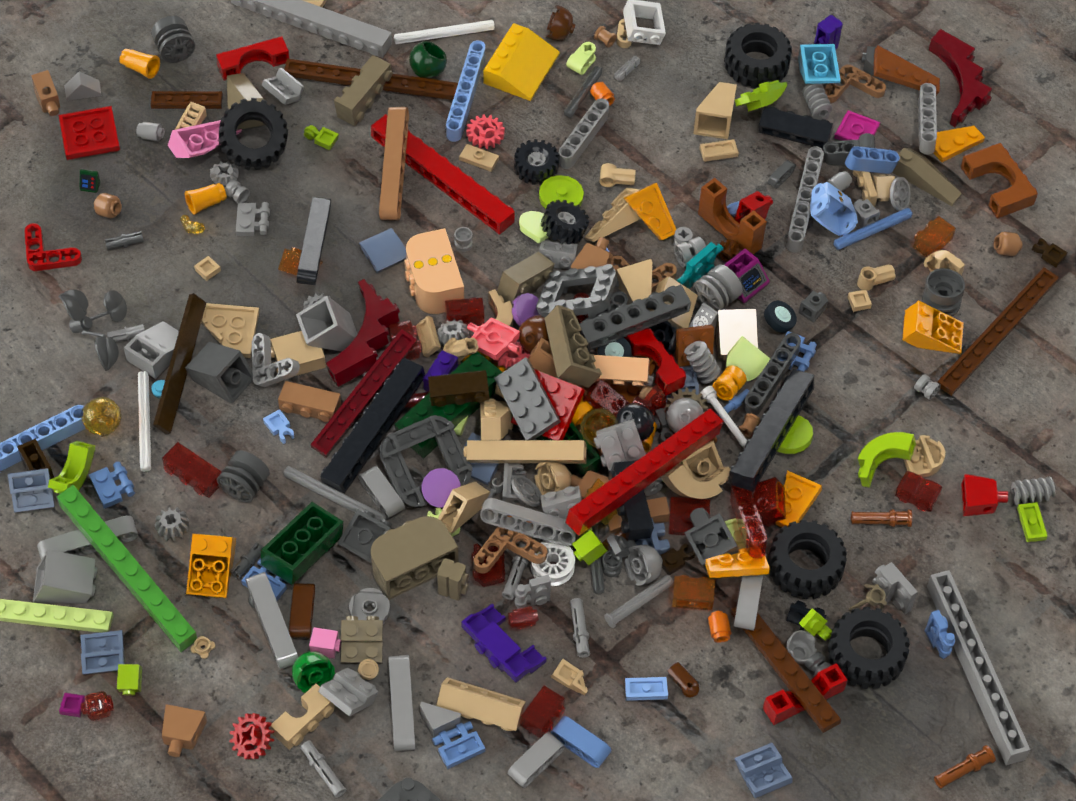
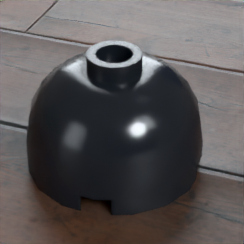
M667 320L649 327L653 331L655 338L662 342L669 355L676 352V329L679 328L675 323Z
M627 404L618 411L615 425L634 419L643 442L649 438L654 430L655 417L642 404Z

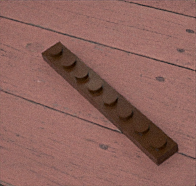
M737 607L731 610V615L734 618ZM757 612L754 631L743 629L823 733L841 724V718Z

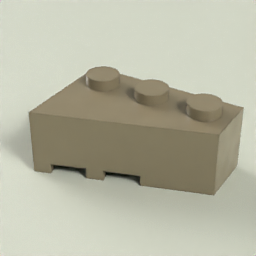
M538 251L503 271L497 290L498 295L503 297L504 303L510 301L513 308V301L517 296L525 293L532 294L550 278L549 274L553 272L555 263Z

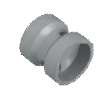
M235 179L231 180L225 187L226 195L233 197L237 203H244L250 195V190L245 186H241V183Z
M467 227L458 228L454 233L455 248L459 252H468L473 246L472 231Z
M924 374L918 379L914 389L917 392H922L925 398L931 400L938 393L941 385L931 381L930 377Z

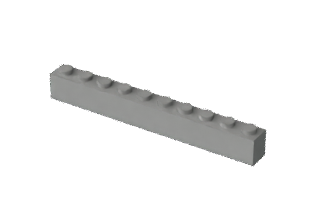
M231 0V3L236 6L249 9L266 17L274 18L280 22H285L381 58L384 57L392 45L391 32L303 0Z
M950 570L931 575L927 589L936 609L947 619V633H953L955 636L954 650L1005 765L1026 760L1030 752L1029 745Z

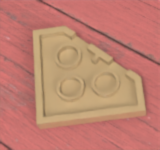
M206 303L201 321L204 327L222 346L240 350L244 358H251L252 339L256 333L259 308Z

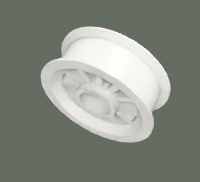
M549 541L541 542V544L546 546L548 554L546 561L541 564L531 562L533 576L538 578L549 574L551 586H559L566 583L572 577L575 569L573 550L570 546H563Z

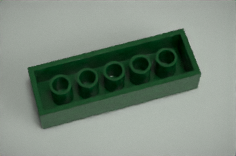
M476 352L469 356L451 374L486 370L490 398L495 394L496 381L494 378L501 374L502 371L479 352ZM429 393L394 424L395 431L434 415L446 418L456 427L467 416L469 418L480 407V403L467 402L462 405L431 406ZM432 437L410 448L424 459L438 444L435 437Z

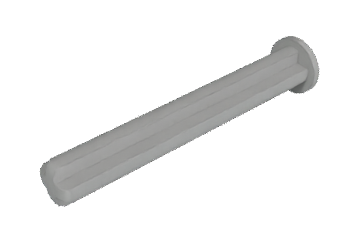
M670 575L664 576L610 614H604L607 624L611 628L616 627L619 621L671 587L674 582Z

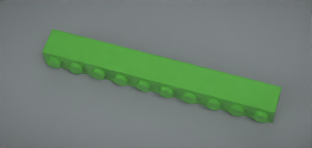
M72 485L59 494L57 499L60 507L178 650L183 652L197 639L195 630L77 488Z

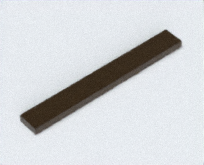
M194 293L189 294L153 422V426L165 434H170L172 431L188 373L185 367L191 362L206 307V302Z

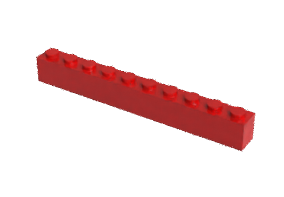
M386 114L371 125V137L384 147L388 117ZM408 130L405 163L499 235L515 222V211L511 206L503 203L499 197L491 194L484 186L479 185L471 176H467L459 167L451 164L446 157L439 155L434 148L426 145L419 137L414 136Z
M711 408L570 508L565 523L580 536L719 435L724 421Z

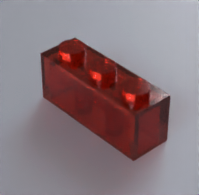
M179 442L162 457L164 470L170 475L174 474L183 484H189L199 495H205L210 498L220 487L217 483V478L222 471Z

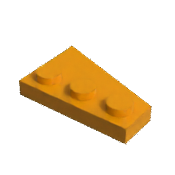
M975 126L937 132L936 146L933 153L941 162H944L984 142L985 137Z
M653 183L624 197V200L659 240H664L675 234V224L657 183Z
M787 470L782 498L776 516V525L788 527L791 522L796 521V523H799L822 491V485Z
M761 543L754 545L753 549L747 550L742 548L736 554L725 553L708 558L705 562L709 578L769 574L770 570Z

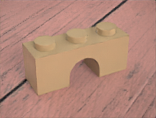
M317 684L301 697L302 706L307 710L304 716L295 718L285 711L270 726L271 730H274L272 735L289 750L293 746H298L309 731L313 732L318 727L319 722L324 718H328L334 711V704L318 692L320 686Z

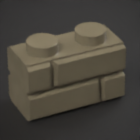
M447 558L443 559L437 572L439 595L450 596L451 599L459 601L462 595L467 594L469 574L466 573L464 564L454 563V561Z

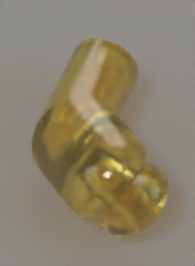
M188 215L181 216L180 221L186 232L194 234L204 232L205 226L203 223L191 221Z

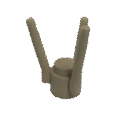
M864 584L865 588L872 590L867 593L866 599L849 608V611H852V609L869 603L873 606L880 605L879 609H882L881 612H883L884 606L887 604L885 601L886 594L883 589L879 588L878 584Z

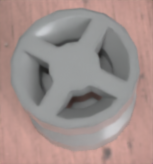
M687 227L676 229L674 246L682 242L688 243L692 239V231Z

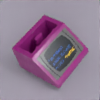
M747 249L742 250L724 264V266H727L735 273L741 282L743 291L738 299L743 303L747 302L770 283L759 259Z

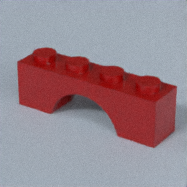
M282 36L216 54L217 66L224 81L227 80L228 75L240 74L243 67L248 63L264 61L275 67L286 64L287 59H290L289 50Z
M650 328L624 337L631 346L633 356H645L657 363L659 369L656 371L655 384L665 396L684 387L686 380L684 369L677 365L674 357L668 354L662 342L655 338Z
M836 663L819 671L811 681L823 697L828 699L845 690L847 678ZM784 689L766 697L763 705V710L773 725L805 710L792 692L785 691Z

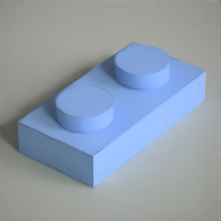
M667 677L625 678L626 701L668 699Z

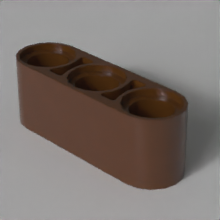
M294 583L289 624L291 638H311L315 584Z

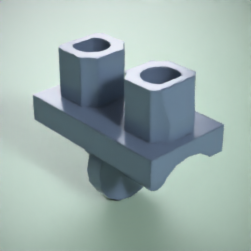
M653 522L654 529L651 537L637 539L635 543L636 545H649L655 548L659 554L666 553L670 549L668 539L658 540V536L665 535L664 523Z

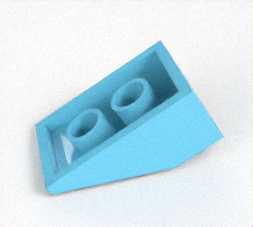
M835 44L800 45L798 63L805 84L841 82Z

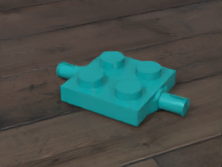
M710 242L687 262L685 272L676 281L690 289L697 280L715 267V258L723 250L722 245L717 244L716 246Z

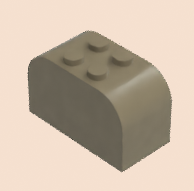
M431 516L407 521L396 529H390L379 536L371 546L373 577L389 600L436 578L443 559L447 558L454 561V563H459L456 542L444 523Z

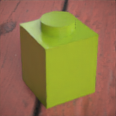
M589 530L572 543L576 549L573 552L580 562L584 560L588 566L607 552V549L592 530Z
M118 664L117 690L123 692L122 695L134 696L135 692H141L142 667L139 664Z

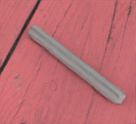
M287 466L283 472L284 476L355 513L357 509L362 512L366 509L375 514L374 519L381 521V519L387 520L385 514L291 466Z

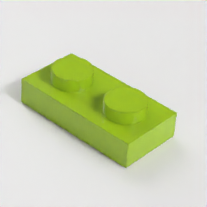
M1038 502L1018 504L1017 511L1026 541L1046 540L1048 536Z

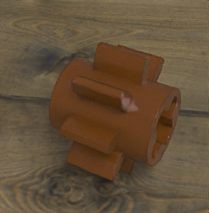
M728 239L726 242L721 241L720 245H722L723 250L719 253V258L728 262L739 254L741 249L738 248V243L731 239Z

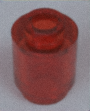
M532 606L514 609L508 613L511 629L516 628L518 630L533 627L539 621L537 609L533 610Z

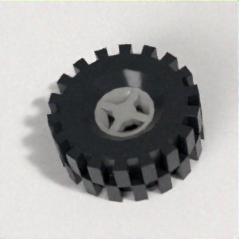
M534 139V142L528 140L526 145L524 143L520 144V148L516 149L514 155V170L516 175H519V179H525L524 182L527 184L530 181L532 185H535L536 182L542 185L543 181L555 176V174L557 175L559 153L556 152V147H552L550 142L545 144V140L538 142V139Z
M556 200V202L552 201L547 205L541 219V227H543L542 230L544 232H547L546 235L548 237H553L552 240L554 241L558 239L562 244L564 242L576 244L584 237L590 221L588 220L589 216L585 215L586 211L584 209L580 210L581 207L579 205L574 206L573 202L567 203V200L562 202Z

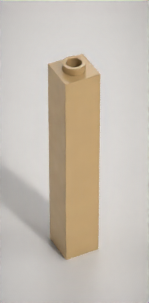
M467 440V446H464V457H466L469 463L560 462L586 464L587 444L584 440Z

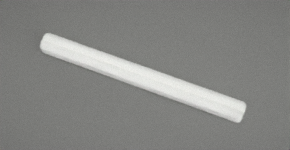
M493 20L399 33L394 35L395 44H403L494 30L495 25Z
M140 371L138 373L140 468L142 472L151 470L149 375L147 371Z

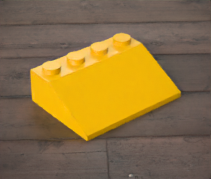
M513 23L483 70V84L531 101L560 52L529 28Z

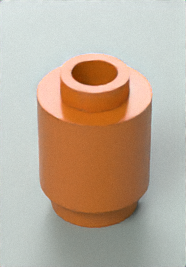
M596 82L592 85L590 94L595 100L606 99L609 102V106L614 103V94L604 82Z
M723 611L712 612L708 617V623L714 642L721 643L730 640L731 629L728 614L723 613Z

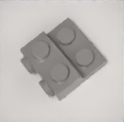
M634 419L596 431L597 437L594 438L597 449L601 448L603 455L600 456L603 467L607 466L609 471L612 469L614 462L635 461L646 455Z
M892 562L886 566L881 565L876 569L875 573L877 576L872 580V583L874 585L878 584L879 588L884 590L887 603L892 600L898 610L907 614L913 607L918 591Z
M345 668L337 672L333 680L322 684L318 692L348 716H351L371 706L379 691L376 690L372 683L363 680L357 671Z

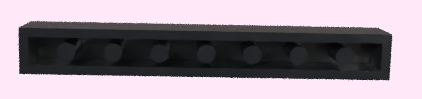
M403 358L395 366L393 374L390 378L386 379L381 391L376 393L373 402L364 410L359 422L354 424L352 432L343 440L338 452L333 454L331 462L327 467L323 468L320 477L324 484L345 494L423 382L425 377L423 366L406 358Z
M793 369L790 375L785 377L784 385L778 389L775 400L770 402L769 410L763 414L761 423L755 427L752 438L747 440L744 451L740 452L737 463L732 465L729 476H731L733 486L754 492L813 392V374Z

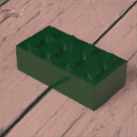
M311 502L261 549L260 565L293 585L342 537L344 521Z

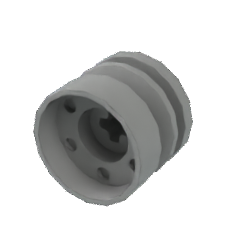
M718 264L707 275L702 276L693 284L692 288L693 292L698 295L697 301L700 305L705 303L716 311L723 310L729 303H732L742 295L743 291L741 282L735 273L722 264Z

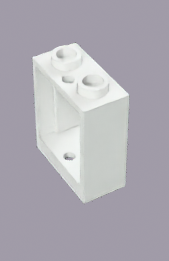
M628 0L623 9L628 41L660 45L666 34L661 4L641 0ZM636 17L653 19L655 29L637 27Z

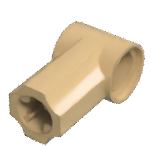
M610 163L603 164L600 170V184L604 187H612L615 184L634 185L636 170L616 168L615 165Z
M889 264L877 268L864 267L860 272L857 285L861 290L869 291L874 285L895 280V269Z
M453 337L446 342L443 350L458 357V362H460L467 355L477 352L478 341L474 337L461 340Z

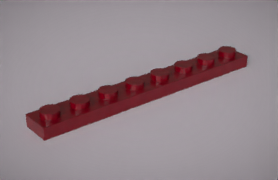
M403 329L400 330L311 443V448L327 458L376 393L382 388L386 379L393 374L395 366L417 343L415 337Z

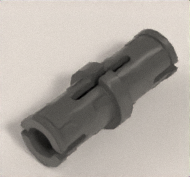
M138 231L130 234L123 233L121 236L105 239L107 250L118 247L126 248L128 245L141 243L144 240L142 232Z
M255 543L246 554L240 557L241 560L236 566L230 570L231 575L240 580L249 568L255 566L256 560L261 556L263 546Z

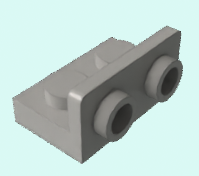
M544 240L541 242L539 252L555 263L554 268L570 270L572 269V263L576 259L578 244H562L556 241Z

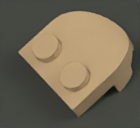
M946 250L935 251L924 261V266L928 267L930 272L945 268L956 271L961 276L965 266L959 258Z
M921 435L919 440H915L916 446L911 460L903 459L911 480L932 476L939 471L945 458V449L940 441L936 442L926 435Z

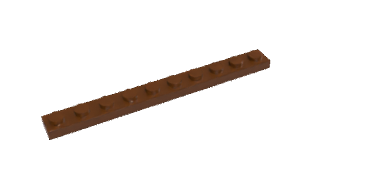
M287 59L284 68L294 78L350 86L355 75L359 76L361 70ZM392 74L391 79L383 85V90L453 100L458 83Z
M1043 267L938 380L937 383L941 385L940 388L952 396L1056 284L1059 277Z

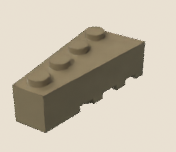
M372 55L361 68L360 75L353 77L351 86H346L342 90L343 95L341 98L338 96L335 98L334 104L337 117L353 126L361 122L365 116V111L373 105L376 95L382 92L385 82L391 79L393 74L391 64Z
M557 305L544 318L557 378L589 388L602 373L594 365L596 361L594 355L588 352L587 346L589 344L586 338L580 334L582 329L574 311Z

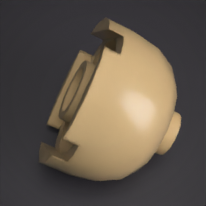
M540 462L536 466L535 470L538 469V474L534 475L535 484L542 495L551 491L564 490L571 485V473L563 463Z

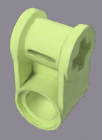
M591 42L583 43L569 57L566 66L583 75L596 60L594 54L596 51L595 44Z

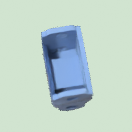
M828 182L824 184L819 183L813 188L810 202L811 216L826 229L838 236L847 235L856 227L858 220L850 197Z

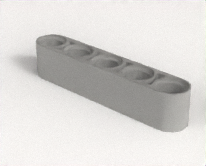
M924 83L920 87L918 100L919 151L928 155L935 151L937 139L936 87L931 83Z
M606 99L594 101L560 147L559 166L561 168L569 169L574 166L609 117V102Z
M488 498L483 502L480 517L487 524L563 546H571L575 542L576 533L565 523L566 519L495 498Z
M126 515L105 521L106 525L122 544L133 541L138 537L132 516ZM79 529L42 540L37 544L40 559L43 558L47 549L79 556L97 552Z
M763 575L742 576L734 627L754 631Z
M263 572L246 578V585L279 670L292 666L298 655L266 573Z
M409 655L388 656L394 751L415 750Z

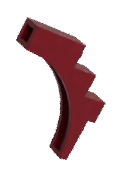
M940 29L931 38L929 51L938 56L949 67L958 83L960 102L953 111L949 123L951 126L956 127L960 122L963 123L969 112L972 113L975 108L980 110L984 105L987 106L990 103L992 88L981 83L984 68L973 63L975 48Z
M365 279L358 282L361 295L366 302L363 325L350 345L339 355L326 362L329 375L338 387L370 370L377 361L378 354L376 350L389 344L387 328L400 322L398 316L400 310L396 303L392 304L388 298L383 300L380 295L377 296L373 285L368 284Z

